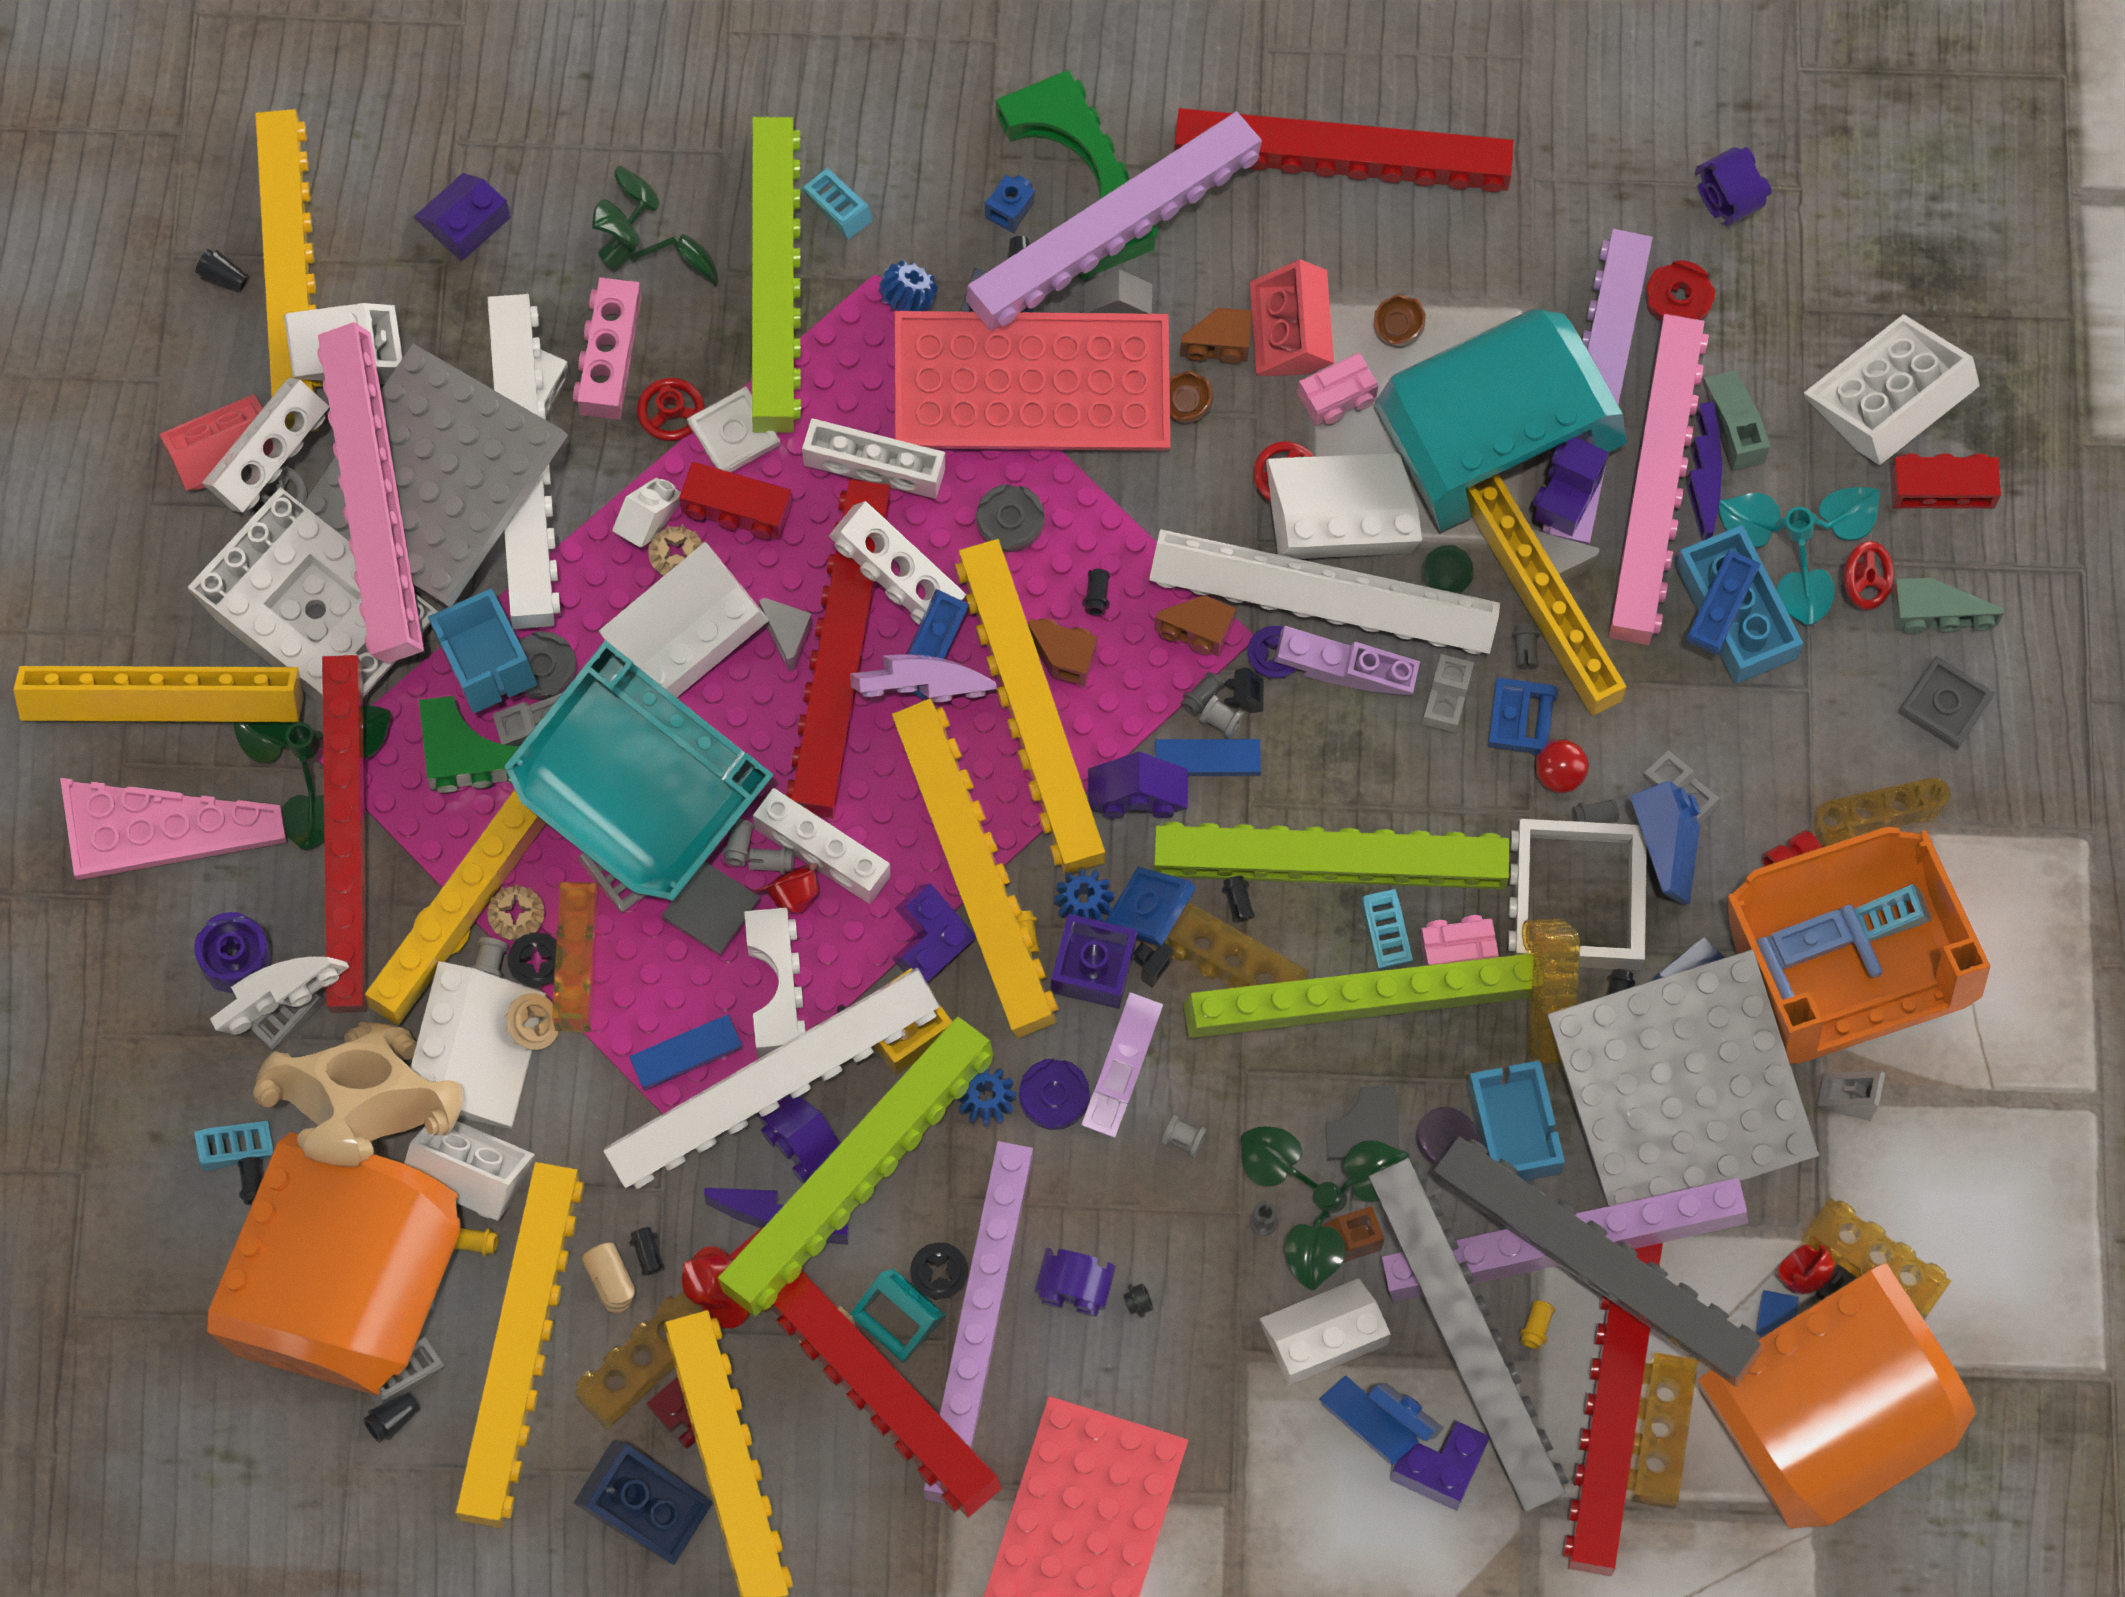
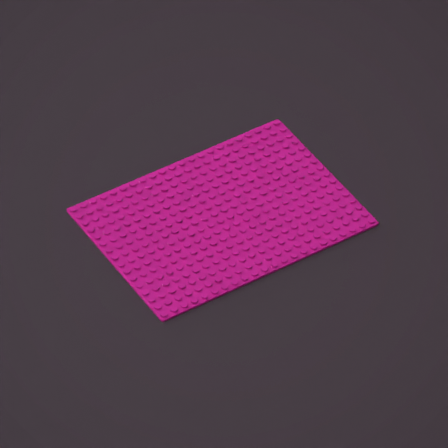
M878 275L871 276L800 337L801 359H794V368H801V389H794V399H801V420H794V433H776L781 446L732 472L791 489L792 505L780 540L772 537L770 539H761L754 536L750 531L741 528L736 530L726 529L720 526L718 522L706 518L704 520L692 519L681 511L680 505L662 529H666L668 525L680 527L683 524L687 529L696 531L700 540L703 543L706 542L758 607L759 600L767 598L811 613L812 628L795 670L788 672L764 624L677 697V699L742 751L748 753L774 774L739 817V819L747 820L753 823V825V814L771 790L775 788L786 795L788 780H795L797 768L792 767L794 747H801L803 735H798L800 714L807 715L809 704L803 701L806 682H813L814 671L809 670L812 649H819L820 638H815L818 617L824 618L826 610L825 606H821L824 585L830 586L832 575L827 574L829 554H836L835 543L829 535L834 530L835 522L842 520L843 511H838L841 490L847 491L849 479L859 480L803 465L802 447L811 419L895 439L894 312L898 310L890 311L891 305L881 301L882 295L878 289L882 278ZM751 379V380H750L747 384H745L742 388L747 387L748 390L750 391L751 395H752V379ZM694 433L681 439L549 553V559L556 560L558 581H551L552 593L559 592L560 613L554 614V626L513 629L518 640L538 631L552 632L566 639L575 654L577 675L605 641L599 630L663 577L653 568L649 560V544L651 542L640 548L613 532L612 529L626 496L655 478L667 480L675 486V489L681 492L692 461L714 467ZM935 449L945 452V472L937 498L934 499L891 488V501L887 521L965 594H969L966 583H959L954 564L959 563V550L985 543L977 529L976 512L980 499L989 490L997 486L1011 484V486L1029 488L1039 497L1044 507L1045 524L1040 537L1025 549L1020 551H1003L1027 624H1029L1030 618L1035 620L1046 618L1057 622L1061 627L1069 629L1080 627L1089 630L1092 635L1098 636L1097 651L1086 687L1052 678L1039 656L1086 794L1088 792V768L1130 755L1183 707L1181 705V701L1184 699L1183 694L1191 692L1208 671L1218 675L1248 648L1253 634L1235 617V622L1219 656L1211 653L1209 655L1200 654L1194 651L1191 645L1179 640L1172 642L1160 636L1159 632L1155 631V617L1158 611L1203 595L1195 594L1190 589L1178 586L1174 588L1162 587L1155 581L1149 580L1157 542L1062 450ZM667 543L670 548L669 556L672 557L674 554H678L685 558L682 553L684 543L677 547ZM892 560L891 570L896 576H899L900 566L895 560ZM1093 569H1104L1110 573L1107 593L1110 606L1106 609L1105 614L1099 616L1086 613L1085 607L1082 605V600L1086 597L1088 571H1093ZM877 581L860 672L884 669L883 655L906 654L919 626L911 618V612L904 605L896 604L885 594L886 589ZM918 583L916 593L919 598L924 599L925 589ZM508 588L497 599L512 627ZM1212 594L1205 595L1217 600ZM967 608L944 659L959 663L995 681L998 688L1000 684L997 675L991 677L985 657L990 656L987 645L981 646L975 630V626L979 625L976 614L970 615ZM439 647L371 705L388 709L391 713V720L381 749L372 757L364 759V809L443 888L515 788L513 784L504 781L496 782L490 787L480 789L464 786L458 787L456 791L450 793H440L437 790L431 791L427 780L419 700L454 696L458 712L466 724L482 737L501 744L493 714L522 702L532 705L542 700L529 699L521 693L509 698L506 693L501 695V702L473 714L441 647ZM896 688L884 689L883 695L865 697L862 692H856L834 819L819 818L889 862L891 878L870 905L818 870H815L819 892L813 898V903L797 914L787 910L788 919L796 920L797 940H790L791 953L798 952L800 974H793L794 987L801 986L803 1008H796L797 1021L804 1020L805 1032L813 1028L817 1023H822L832 1017L837 1012V1007L840 1004H843L846 1008L854 1004L897 965L892 957L916 937L917 934L896 911L895 907L919 885L931 883L955 912L964 904L892 716L893 713L930 699L927 696L923 699L910 692H897ZM996 689L986 690L985 696L974 698L965 697V693L952 695V700L933 703L937 708L943 706L950 723V726L945 728L949 739H956L962 757L958 758L957 762L961 770L967 769L974 788L969 790L973 802L979 800L986 817V820L981 821L985 833L991 831L998 851L994 852L993 856L997 864L1003 863L1005 867L1043 833L1038 816L1043 811L1040 802H1033L1028 782L1032 781L1029 770L1023 771L1017 755V751L1021 750L1018 738L1012 739L1006 720L1011 718L1007 707L1001 708ZM323 748L317 752V760L322 766ZM546 823L494 894L495 896L499 893L501 888H509L517 884L520 887L531 888L541 897L545 914L543 923L537 932L548 934L560 943L564 951L565 962L563 973L555 979L553 984L544 985L540 990L546 993V996L661 1114L759 1059L757 1058L753 1013L764 1008L773 999L779 980L774 970L768 964L749 956L746 925H743L720 957L662 920V914L672 900L646 895L620 913L577 860L579 855L584 852ZM755 827L753 828L748 852H750V848L782 849L781 846L756 831ZM731 829L705 860V862L751 891L767 886L774 879L781 876L780 871L749 870V862L752 859L746 861L742 867L731 866L725 863L722 851L728 845ZM794 855L793 869L807 864ZM605 869L601 872L604 877L610 874ZM616 878L610 882V885L614 889L622 882ZM627 887L618 896L622 900L633 891ZM764 889L754 892L761 897V901L755 910L778 908ZM515 900L512 909L506 910L505 913L511 914L514 925H516L519 914L525 913L526 910H521L518 901ZM489 901L475 920V923L490 938L499 939L507 943L509 948L505 954L508 956L509 950L516 940L502 938L493 931L487 915ZM534 948L533 959L527 961L526 964H532L536 973H539L540 964L546 962L547 959H541L537 948ZM729 1015L743 1049L643 1091L629 1056L722 1016Z

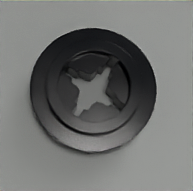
M541 932L525 934L518 938L509 950V970L512 977L524 987L532 986L540 989L549 983L553 984L555 979L563 973L565 962L563 948L554 937ZM534 948H537L541 959H547L546 962L540 964L539 973H536L532 964H526L527 961L533 959Z
M941 1242L928 1244L915 1254L911 1262L910 1275L912 1284L922 1295L930 1297L935 1301L944 1298L950 1299L964 1287L968 1278L967 1261L961 1251L950 1244ZM949 1261L946 1267V1274L949 1276L950 1281L947 1278L939 1277L930 1283L933 1276L930 1265L939 1268L942 1264Z

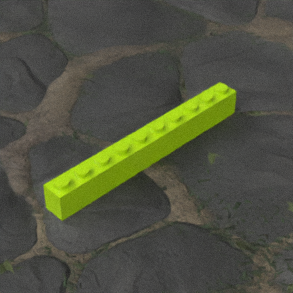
M753 117V433H767V431L794 433V420H801V399H794V389H801V368H794V359H801V338H794V329H801L800 308H794V299H800V278H794V269H800V248H794V239H800V218H793V209H800V189H793V180H800V159H793V151H800V130H793V117Z
M1166 822L1163 826L1156 825L1154 871L1178 878L1227 879L1241 875L1244 876V880L1506 890L1509 880V838H1501L1500 835L1495 833L1481 834L1480 837H1467L1461 832H1448L1444 836L1430 835L1427 831L1395 834L1392 830L1380 829L1374 831V833H1360L1358 829L1343 828L1339 832H1328L1320 827H1307L1300 831L1289 830L1288 827L1280 825L1271 826L1268 829H1254L1253 826L1247 824L1235 825L1233 828H1219L1214 823H1202L1198 827H1189L1179 822Z
M1538 953L1194 992L1188 996L1183 1005L1189 1038L1529 999L1534 998L1543 989L1544 985Z
M957 1016L718 1277L723 1292L754 1317L762 1310L769 1309L776 1301L778 1292L786 1283H792L797 1279L806 1261L811 1256H817L823 1250L827 1238L835 1230H840L846 1225L850 1218V1213L857 1205L865 1203L872 1196L874 1187L883 1177H889L895 1171L898 1160L907 1151L910 1152L917 1147L921 1141L922 1134L930 1125H936L943 1118L949 1104L954 1099H960L966 1093L970 1081L978 1073L981 1074L988 1069L994 1056L990 1040Z

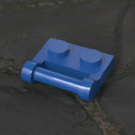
M1497 677L1488 747L1528 752L1537 756L1549 741L1553 702L1558 698V688L1549 684ZM1530 697L1540 700L1535 738L1525 737Z

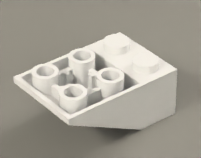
M361 303L286 313L284 315L294 379L325 380L323 366L317 354L320 348L318 335L352 322L371 332L379 384L387 382L403 359L394 305Z

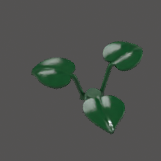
M618 166L614 170L616 181L626 194L636 200L637 206L627 220L625 214L606 199H602L596 205L592 229L601 230L613 235L598 251L601 260L610 269L617 271L629 259L635 263L640 257L666 246L675 245L678 253L688 263L703 273L713 283L714 287L717 286V271L710 254L701 244L685 234H682L679 238L673 236L643 250L636 251L640 238L632 224L644 208V205L650 210L656 211L659 207V199L653 188L644 179L626 168Z
M363 706L364 759L375 755L385 742L391 720V713L388 709L377 706ZM233 722L235 735L240 747L253 761L272 763L280 757L282 748L291 749L294 756L299 758L308 789V797L304 795L294 796L282 806L285 833L301 850H310L324 843V795L315 797V790L308 766V759L316 755L319 750V742H323L322 732L314 733L311 726L303 722L295 724L293 722Z
M1271 1126L1256 1127L1244 1132L1240 1138L1243 1167L1252 1181L1264 1187H1273L1283 1183L1289 1172L1315 1190L1314 1202L1322 1209V1213L1315 1220L1314 1228L1306 1224L1294 1226L1288 1234L1285 1243L1286 1259L1293 1274L1304 1286L1313 1291L1317 1290L1328 1278L1338 1271L1346 1255V1245L1341 1234L1331 1227L1321 1228V1224L1326 1218L1330 1217L1331 1213L1340 1212L1347 1203L1346 1193L1349 1192L1351 1185H1353L1358 1199L1364 1202L1379 1201L1380 1199L1369 1176L1410 1157L1407 1152L1380 1141L1369 1140L1360 1142L1350 1149L1345 1158L1344 1168L1350 1179L1346 1180L1343 1186L1340 1187L1333 1182L1317 1184L1293 1167L1301 1159L1303 1150L1297 1138L1284 1129Z

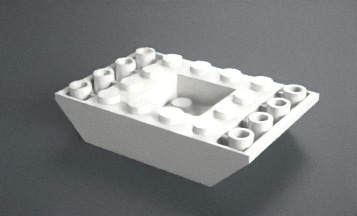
M281 487L187 587L220 625L273 667H298L302 690L322 706V656L358 655L362 662L363 698L396 662L387 664L370 655L366 648L365 636L367 631L365 621L359 609L362 601L360 589L354 579L356 565L354 556L349 548V541ZM415 594L422 634L431 624L428 616L438 611ZM315 604L325 607L326 612L321 618L312 619L306 614L310 606Z

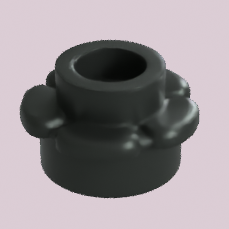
M1132 1283L1129 1284L1128 1289L1130 1292L1124 1294L1125 1303L1131 1314L1137 1313L1142 1318L1145 1316V1313L1153 1310L1149 1292L1144 1283L1133 1286Z

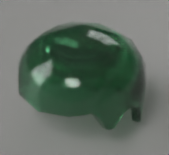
M1455 545L1436 547L1427 554L1422 563V580L1427 587L1462 594L1473 580L1472 560L1465 550Z

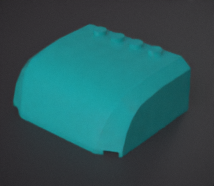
M1543 309L1528 310L1393 374L1374 404L1382 423L1398 453H1400L1440 532L1471 518L1466 488L1565 441L1583 434L1588 443L1607 452L1627 444L1623 414L1572 323L1563 313Z
M606 640L504 766L522 804L633 892L668 900L675 899L774 775L637 667L633 661Z

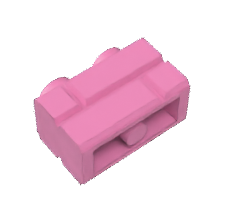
M1357 353L1298 381L1297 393L1316 426L1323 422L1330 425L1342 419L1345 415L1344 412L1355 407L1357 410L1369 407L1375 401L1374 398L1377 397L1378 383L1368 369L1361 354Z
M1471 915L1462 918L1461 923L1447 924L1446 920H1435L1427 923L1426 928H1421L1419 941L1424 966L1499 957L1491 918L1482 920L1481 915Z

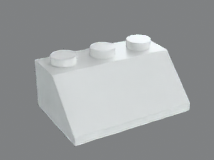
M456 1121L454 1127L445 1136L442 1134L430 1135L424 1127L411 1141L404 1164L435 1178L458 1194L456 1204L474 1210L482 1217L498 1221L511 1206L535 1154Z
M1359 1278L1259 1318L1288 1386L1388 1345L1391 1335L1377 1302Z

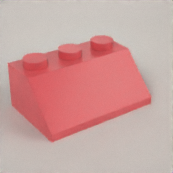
M1299 259L1250 281L1256 375L1311 374L1334 364L1327 270Z
M255 394L159 434L186 491L205 488L202 484L204 479L263 409ZM270 438L263 444V452L266 456L273 451V442Z

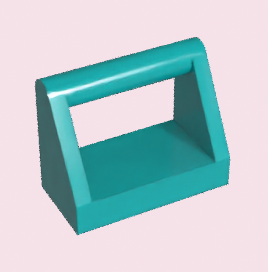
M894 1268L879 1274L849 1314L852 1315L853 1320L902 1363L909 1359L947 1316ZM881 1293L886 1295L921 1326L906 1346L865 1311Z

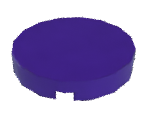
M1044 1059L1032 1065L1023 1075L1019 1087V1103L1025 1116L1036 1126L1048 1130L1065 1129L1077 1123L1085 1114L1090 1101L1089 1083L1083 1071L1072 1062Z

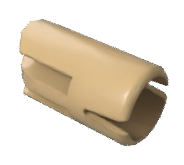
M608 1242L595 1246L583 1255L582 1260L606 1309L614 1314L623 1313L630 1307L635 1293L633 1283L614 1243Z

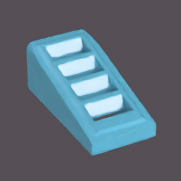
M828 168L802 187L803 192L847 239L852 238L873 220L869 206ZM829 184H832V185H833L830 189H828L826 192H824L821 196L818 194L820 191H822V190H823L825 187H827ZM839 193L841 194V195L838 196L836 199H834L831 203H828L830 200H832V199H833L835 196H837ZM849 203V205L846 208H844L841 212L838 213V211L841 208H843L845 205Z
M1914 884L1855 908L1856 914L1870 942L1931 921L1923 894ZM1908 901L1912 902V905L1915 910V912L1911 914L1909 913L1906 902ZM1897 905L1901 918L1897 920L1892 906ZM1880 910L1884 911L1888 922L1885 925H1882L1878 914ZM1868 914L1875 928L1871 931L1868 930L1864 916Z
M1396 889L1363 896L1360 906L1378 970L1412 963L1413 958ZM1390 907V909L1373 912V909ZM1393 918L1394 923L1376 927V922ZM1397 932L1398 937L1383 941L1379 939V936ZM1401 946V952L1383 955L1382 950Z
M268 1121L194 1131L199 1162L204 1172L238 1165V1161L246 1157L271 1158L274 1152ZM259 1133L262 1149L255 1150L252 1134ZM238 1137H245L247 1151L240 1152ZM230 1139L232 1153H225L223 1140ZM215 1142L217 1155H210L208 1143Z

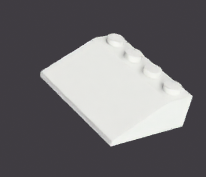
M1903 314L1806 390L1804 397L1858 452L1881 465L1977 389L1980 384L1972 356Z
M1400 453L1274 458L1266 460L1278 555L1306 559L1411 554L1422 542L1418 507Z
M704 542L602 627L599 632L606 641L677 698L766 624L769 619L711 547Z
M438 961L410 1069L429 1081L440 1082L450 1080L460 1083L463 1089V1105L458 1118L512 1129L532 1050H526L521 1045L513 1044L514 1039L510 1033L506 1032L507 1019L504 1016L511 1006L510 1003L518 997L528 993H536L546 997V993L524 987L518 983L474 968ZM527 1013L528 1019L522 1023V1027H532L535 1032L534 1026L540 1022V1018H531L529 1013Z

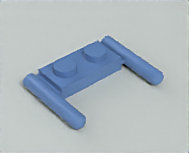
M1852 904L1844 906L1840 910L1836 909L1780 930L1769 937H1762L1756 940L1782 1000L1794 996L1783 969H1788L1841 949L1852 942L1855 943L1871 977H1879L1883 972Z

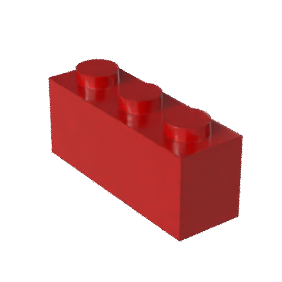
M1909 453L1895 457L1890 469L1892 509H1995L2001 496L1998 457H1988L1986 454L1978 453L1968 457H1954L1952 454L1944 453L1934 457H1920L1917 454Z
M692 461L679 501L681 511L692 519L704 520L706 518L718 522L720 526L726 529L736 530L741 528L750 531L754 536L761 539H770L772 537L780 540L792 505L791 489Z

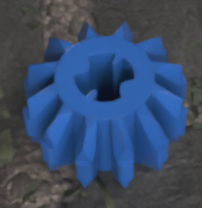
M900 260L898 264H891L886 269L879 283L878 291L882 295L881 301L891 305L890 311H927L931 308L937 296L938 286L934 283L935 276L926 273V267L919 268L914 261L908 265L905 261Z
M1082 867L1078 871V877L1067 872L1065 874L1066 883H1057L1056 891L1059 894L1054 896V904L1061 906L1058 910L1059 917L1064 918L1068 914L1103 922L1102 914L1109 915L1111 913L1112 906L1109 903L1114 900V892L1107 890L1110 886L1109 880L1102 879L1098 881L1099 872L1097 870H1094L1090 877L1085 876L1086 871ZM1087 894L1088 902H1080V895Z
M988 1067L981 1075L977 1074L970 1081L966 1093L956 1100L962 1102L959 1106L960 1114L970 1113L969 1122L971 1124L977 1122L980 1117L983 1118V1126L987 1128L990 1124V1118L993 1117L998 1124H1001L1003 1122L1002 1112L1012 1114L1013 1106L1009 1102L1016 1100L1017 1093L1010 1090L1013 1086L1011 1078L1001 1080L1003 1076L1002 1069H997L991 1075L989 1074ZM985 1091L991 1092L992 1100L987 1097V1101L980 1100V1093L982 1092L985 1095Z

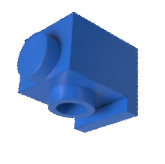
M1005 175L991 197L985 201V218L1014 233L1034 204L1035 190L1031 189L1032 184L1020 175H1016L1014 179Z

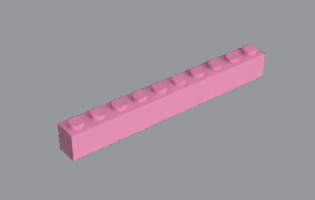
M1664 314L1608 637L1611 639L1650 645L1652 635H1659L1663 614L1657 613L1658 602H1665L1668 582H1662L1663 571H1670L1673 551L1667 550L1669 539L1675 540L1678 520L1672 519L1674 508L1680 509L1683 488H1677L1679 477L1685 478L1689 458L1683 457L1684 446L1690 447L1694 427L1687 425L1689 415L1695 416L1699 396L1693 395L1694 384H1701L1704 365L1698 364L1699 354L1705 355L1709 335L1703 334L1705 321Z
M352 322L319 334L320 348L317 354L323 366L325 377L323 389L328 397L330 407L328 420L333 428L335 437L333 451L339 462L340 475L338 476V482L344 493L346 504L343 510L344 517L349 524L351 534L349 548L355 559L356 571L354 572V579L360 589L362 603H360L359 609L365 621L367 631L365 645L370 655L388 664L423 652L424 647L371 332Z

